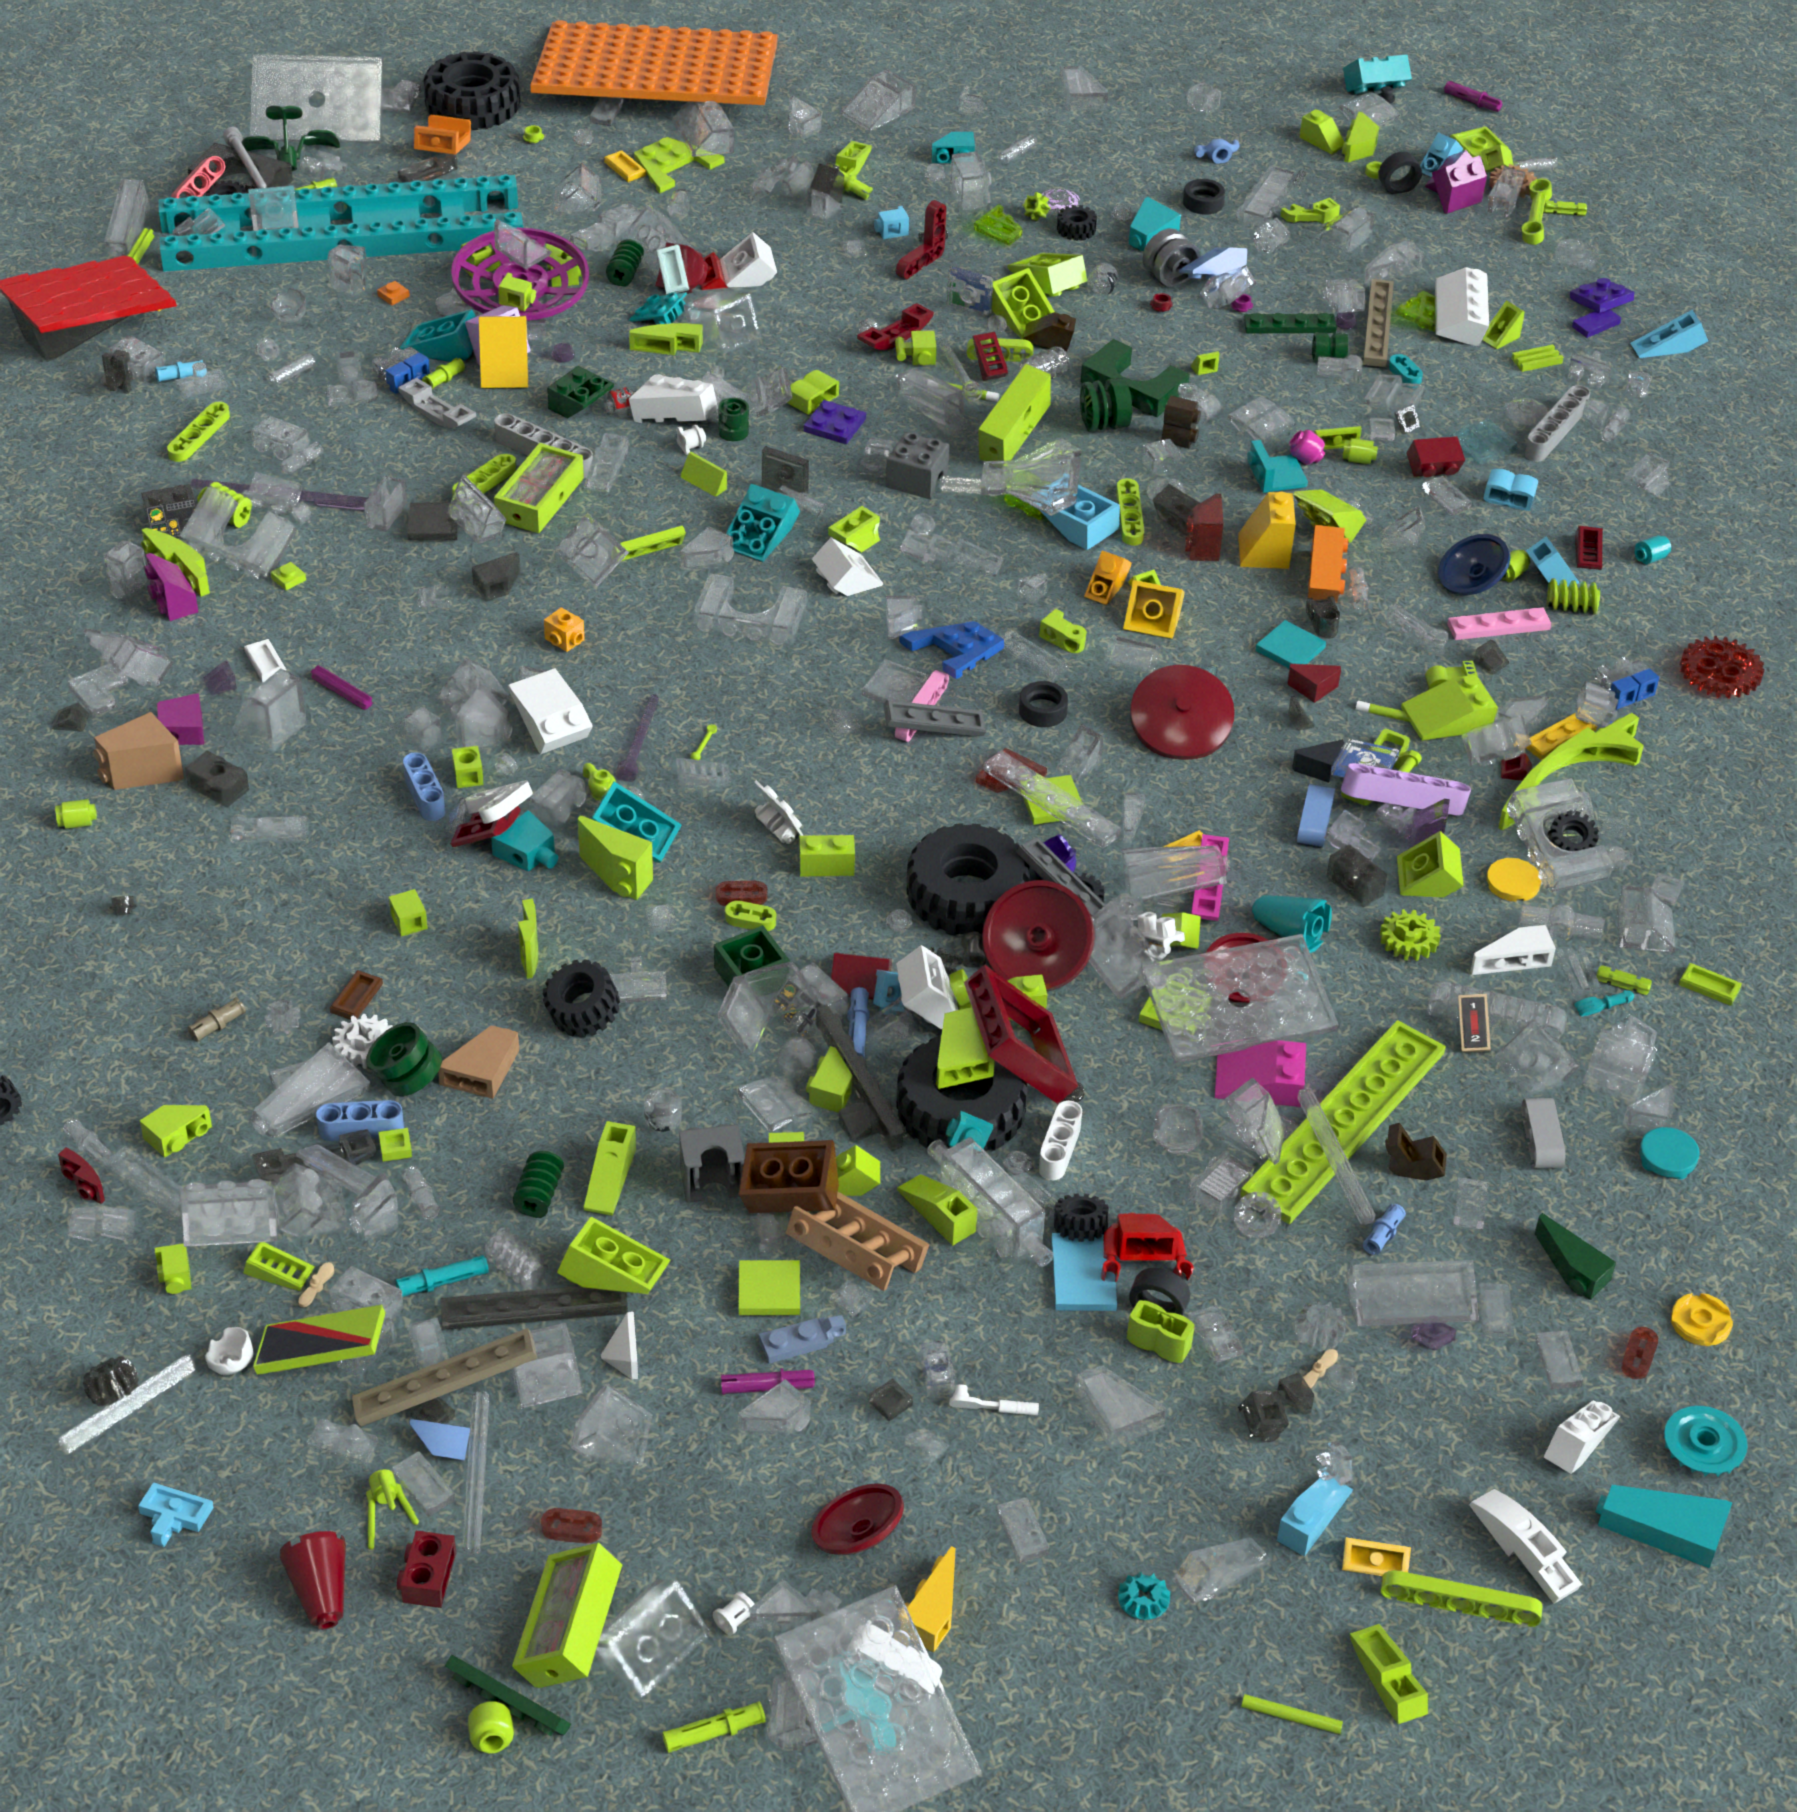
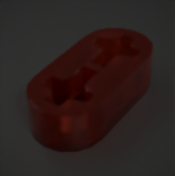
M724 881L716 886V901L722 906H727V904L733 901L762 905L768 898L767 885L761 881ZM731 892V895H725V893Z
M1637 1327L1631 1333L1621 1369L1626 1376L1632 1379H1643L1649 1373L1659 1339L1652 1329ZM1641 1339L1647 1340L1645 1349L1639 1347ZM1635 1357L1641 1359L1639 1367L1632 1366Z
M552 1508L547 1510L541 1518L542 1533L551 1540L589 1544L600 1539L603 1533L602 1519L598 1514L591 1511ZM554 1520H560L561 1524H558L557 1528L551 1527ZM586 1524H592V1527L588 1532L583 1531V1528L586 1527Z

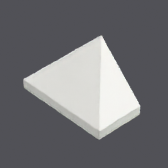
M634 1312L626 1313L601 1354V1359L630 1379H638Z

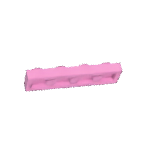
M1532 608L1448 618L1447 625L1454 639L1461 640L1550 630L1551 621L1544 608Z

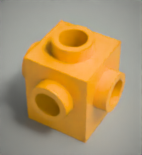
M561 607L544 619L545 639L554 646L568 652L584 640V620Z

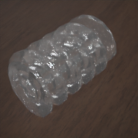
M1055 346L1021 360L1018 370L1020 372L1024 365L1028 364L1051 374V379H1054L1056 375L1061 376L1064 371H1068L1070 363L1064 349Z
M502 1227L497 1230L484 1246L483 1255L487 1261L494 1264L497 1269L502 1270L505 1275L511 1277L514 1282L520 1284L526 1290L534 1288L547 1275L548 1266L544 1264V1255L540 1252L536 1253V1249L528 1246L525 1240H519L517 1234H511L508 1227Z

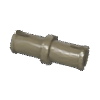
M235 997L219 1009L208 1011L206 1017L187 1027L188 1032L192 1037L195 1036L194 1040L196 1042H199L215 1030L221 1031L226 1028L225 1024L245 1014L246 1009L243 1003L239 1002V999Z

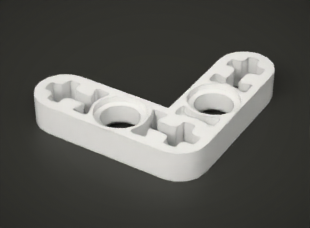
M528 780L478 792L463 801L469 814L479 812L483 823H490L505 816L530 797L533 792Z

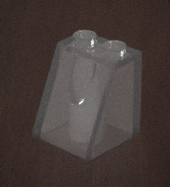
M718 290L683 305L688 323L702 324L703 337L724 354L761 338L750 294Z
M280 668L245 697L232 728V733L273 753L307 724L301 678Z

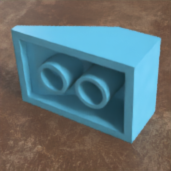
M1063 478L1032 498V503L1068 541L1086 550L1119 529V504L1066 478Z

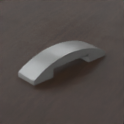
M418 378L398 387L400 394L413 408L437 425L454 428L476 417V412L460 404L453 407L434 396L431 386Z

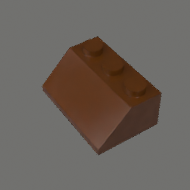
M833 1140L747 1143L739 1196L749 1213L792 1212L796 1206L805 1211L835 1210L839 1181Z

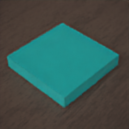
M1284 620L1256 644L1255 651L1289 669L1290 664H1308L1325 649L1326 641Z

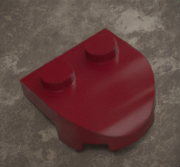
M666 243L665 248L674 245L680 246L689 290L680 293H692V289L697 285H702L705 281L708 271L707 263L700 252L687 245ZM659 269L655 286L665 289L661 269Z

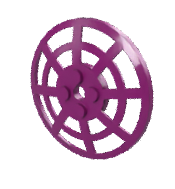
M505 228L474 238L456 254L451 270L453 287L458 296L470 307L483 314L493 309L485 307L471 298H480L487 305L495 309L503 306L493 302L488 297L499 296V285L507 273H512L514 278L532 282V289L536 290L535 300L532 304L530 303L532 307L527 308L525 311L518 310L520 316H526V321L550 317L570 308L580 300L589 283L587 260L573 243L557 234L533 228ZM505 240L536 241L532 251L510 250L504 252L500 244L501 241ZM545 243L563 250L573 259L561 265L552 257L542 254ZM490 244L495 252V255L485 259L478 267L466 261L475 251ZM524 257L529 258V260L510 262L508 258ZM538 260L549 264L554 269L546 272L541 266L537 265ZM498 261L501 263V266L494 273L486 271L490 265ZM578 265L582 274L581 288H568V275L566 271ZM461 268L473 273L472 284L474 290H462L460 288L459 272ZM560 276L561 288L548 287V280ZM480 278L493 281V288L481 290ZM544 294L556 295L544 304H541L538 300ZM564 295H574L566 302L547 309L556 304Z

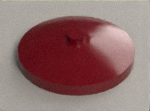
M1170 665L1153 671L1139 683L1132 697L1130 719L1138 739L1153 753L1178 760L1198 759L1217 751L1229 737L1234 722V703L1226 686L1212 673L1191 665Z
M1044 880L1024 882L1012 887L1001 895L990 909L983 929L985 954L990 965L998 975L1005 980L1014 977L1042 975L1046 991L1060 988L1080 974L1090 959L1095 939L1093 920L1083 901L1067 887Z

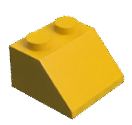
M1133 580L1123 629L1173 639L1185 592L1179 588Z

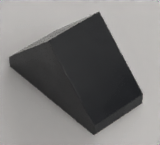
M1342 739L1295 750L1293 770L1329 783L1342 761L1345 742Z

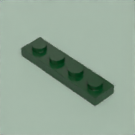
M1253 313L1244 314L1243 319L1246 334L1336 333L1337 330L1334 314Z
M451 1654L445 1664V1667L454 1672L452 1679L467 1688L470 1687L471 1683L476 1684L482 1688L479 1695L491 1702H498L500 1698L509 1704L507 1708L510 1710V1713L522 1720L525 1719L526 1715L536 1719L534 1727L549 1736H552L554 1731L565 1735L570 1728V1722Z

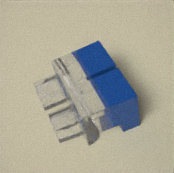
M397 347L391 350L389 358L384 359L379 356L372 361L373 370L378 374L379 382H386L390 385V390L395 394L399 393L398 387L415 378L422 381L424 376L430 374L429 358L411 347L404 350Z
M1626 657L1619 659L1615 663L1613 670L1606 664L1598 667L1595 678L1600 683L1599 692L1601 694H1608L1611 698V704L1616 710L1635 703V700L1638 702L1654 696L1659 681V676L1641 660L1631 662Z

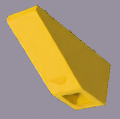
M952 1546L945 1556L940 1555L936 1559L930 1577L927 1580H921L916 1589L915 1598L911 1603H905L898 1615L900 1635L933 1653L951 1629L956 1549Z

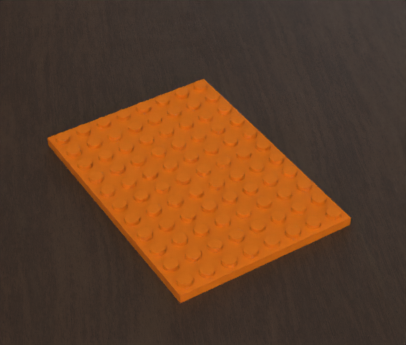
M559 20L552 22L531 82V93L765 105L778 34L768 31L752 33L748 30L732 32L728 29L711 31L708 28L691 30L688 27L670 29L668 26L650 28L648 25L630 27L627 24H618L617 26H612L607 23L593 25L582 21L574 24Z

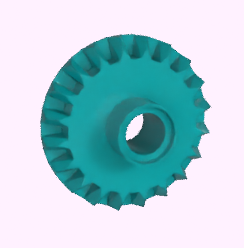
M1689 1406L1680 1409L1669 1418L1665 1426L1663 1436L1666 1441L1665 1448L1670 1450L1671 1458L1679 1461L1680 1467H1689L1691 1473L1699 1471L1703 1473L1704 1477L1709 1473H1714L1717 1477L1723 1472L1730 1474L1734 1468H1739L1746 1456L1748 1448L1747 1438L1742 1427L1731 1416L1716 1408Z

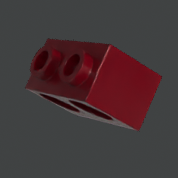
M416 1530L413 1542L406 1545L404 1561L407 1564L405 1571L400 1570L397 1578V1590H401L403 1603L442 1608L456 1556L454 1535Z

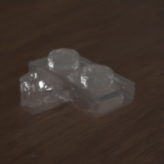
M641 956L630 957L631 972L610 975L618 991L620 1003L667 1000L665 971H643Z

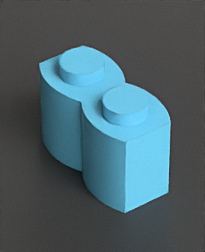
M1492 469L1483 499L1488 503L1508 505L1511 508L1530 511L1538 480L1529 475H1514L1512 472L1504 469Z

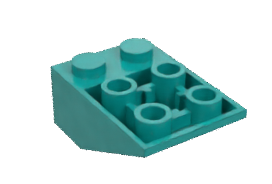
M751 484L720 547L764 562L790 532L800 513L795 499Z

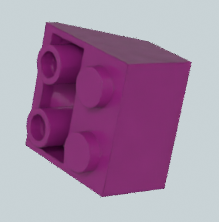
M146 554L147 565L144 566V571L148 580H150V585H147L150 598L152 600L156 599L160 614L165 613L169 621L198 613L196 594L178 565L154 554Z

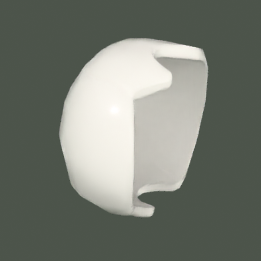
M228 1327L224 1329L223 1337L219 1341L212 1339L208 1352L205 1355L208 1367L221 1375H232L247 1367L253 1357V1348L248 1331L241 1327Z

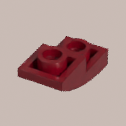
M65 1147L58 1154L62 1174L71 1181L75 1180L77 1192L83 1199L87 1201L92 1199L102 1204L105 1198L99 1176L85 1159Z

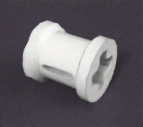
M739 1591L733 1595V1600L723 1609L718 1608L713 1612V1619L719 1628L731 1636L737 1631V1626L747 1618L752 1619L757 1615L756 1607L748 1596Z

